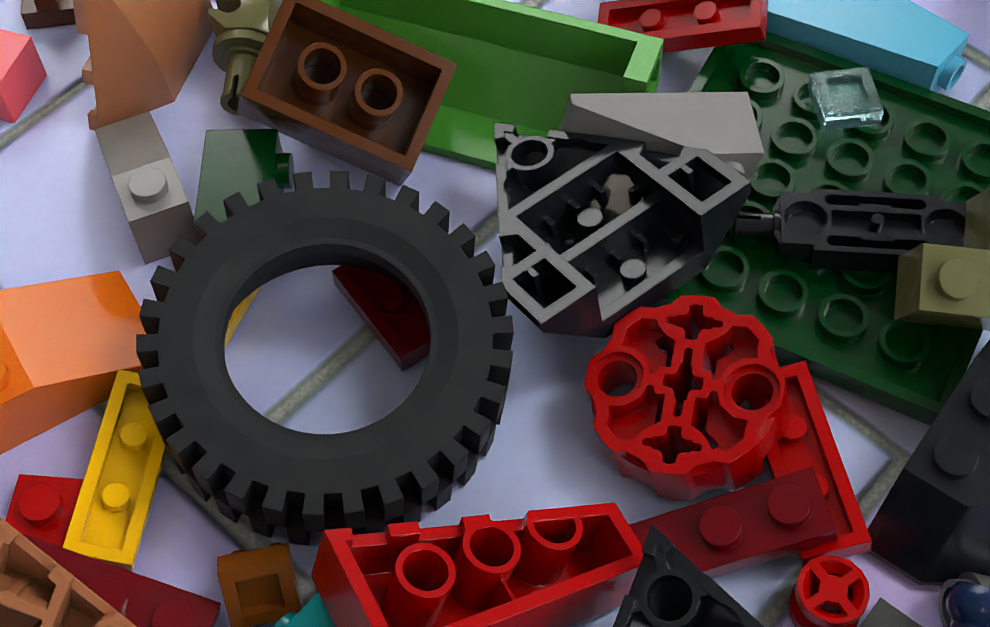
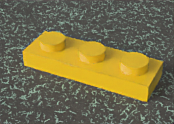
M118 369L63 548L133 572L167 447L148 408L149 404L142 391L139 374Z

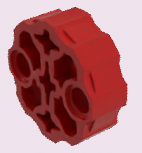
M681 295L674 302L655 308L638 307L614 324L611 339L601 352L590 358L587 367L584 389L592 406L594 416L593 428L605 455L622 477L636 478L653 487L660 498L675 501H694L702 493L720 488L736 491L763 472L764 457L770 451L775 441L785 437L789 421V399L785 375L780 372L776 358L773 337L753 315H738L723 308L715 297ZM668 357H669L670 360H671V366H670V367H668V362H669ZM693 379L696 385L695 390H691ZM620 385H634V388L623 396L613 397L609 395ZM753 397H762L770 401L765 407L758 410H746L739 407L745 400ZM683 403L682 414L678 407V404ZM661 414L660 422H657L658 415ZM704 426H706V435L718 446L715 449H711L709 441L702 434Z

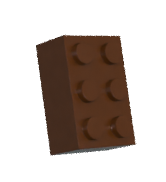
M283 0L241 92L237 114L271 129H278V132L401 186L413 171L457 64L323 1Z

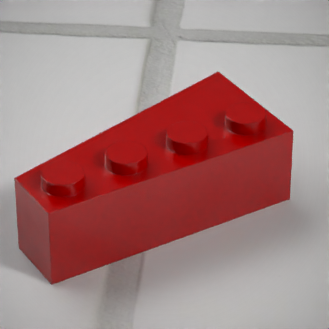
M616 503L530 510L527 511L523 519L492 521L489 514L466 516L461 518L459 525L419 528L418 521L393 523L387 525L385 532L353 535L351 528L324 530L311 572V578L335 627H569L621 606L625 594L628 595L641 563L643 547Z

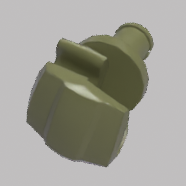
M216 0L218 9H208L211 27L216 35L212 49L213 61L221 70L226 72L220 105L231 114L240 115L237 114L241 92L283 0Z

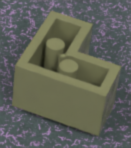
M990 187L966 202L964 247L922 243L898 257L895 321L990 331Z

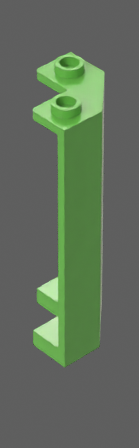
M320 0L456 63V69L421 150L495 171L497 150L494 140V123L516 125L517 133L520 135L547 138L549 130L558 129L570 94L656 93L664 44V39L507 0Z

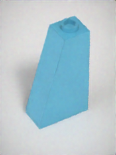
M768 0L766 31L934 92H938L941 88L949 91L957 83L966 68L967 61L961 57L970 34L911 0Z

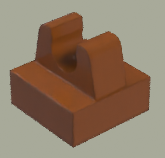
M276 542L271 543L269 547L248 551L240 549L233 551L231 554L217 556V575L231 627H252L277 622L287 613L295 612L297 614L302 609L301 596L289 543Z

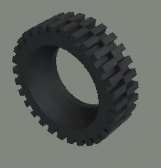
M311 171L293 174L295 191L284 194L279 193L275 178L257 183L260 202L248 206L240 191L225 198L223 203L227 219L222 223H219L208 211L202 214L193 222L199 243L195 246L182 236H179L168 249L175 272L162 266H157L150 280L157 301L143 298L139 317L146 334H136V353L143 367V370H138L142 391L149 404L148 408L173 462L181 475L187 474L193 490L205 502L213 496L220 514L235 523L238 522L242 514L248 516L252 530L255 533L271 538L277 525L286 528L290 543L309 546L311 531L364 527L365 534L385 532V521L398 517L400 523L420 522L421 505L429 501L437 511L450 501L453 482L457 480L465 486L476 472L478 455L486 457L493 443L496 424L500 425L513 358V351H511L514 334L512 315L506 316L508 295L503 281L493 284L495 264L487 250L474 256L476 236L463 223L452 233L448 234L450 211L435 201L424 215L419 212V191L402 185L395 200L387 198L385 178L367 174L363 191L350 189L349 171H330V188H313ZM322 265H347L372 270L408 287L423 309L430 333V351L425 370L418 384L405 401L393 412L368 426L336 434L299 432L283 427L262 416L246 402L235 388L225 362V336L234 309L247 296L270 280L298 269Z

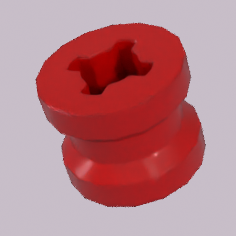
M822 555L814 558L799 573L788 601L789 616L795 627H856L859 618L863 615L870 598L869 583L862 570L850 560L837 555ZM824 604L836 606L837 613L834 610L820 609L819 607Z

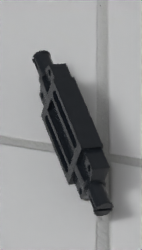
M811 188L810 193L780 192L772 213L739 211L733 222V237L770 238L777 257L808 259L809 268L897 273L898 257L922 243L964 247L966 202L939 201L938 195Z

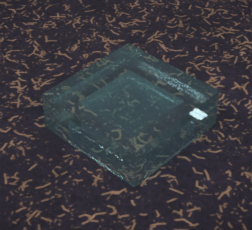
M868 66L810 74L807 87L822 131L880 124L884 110Z

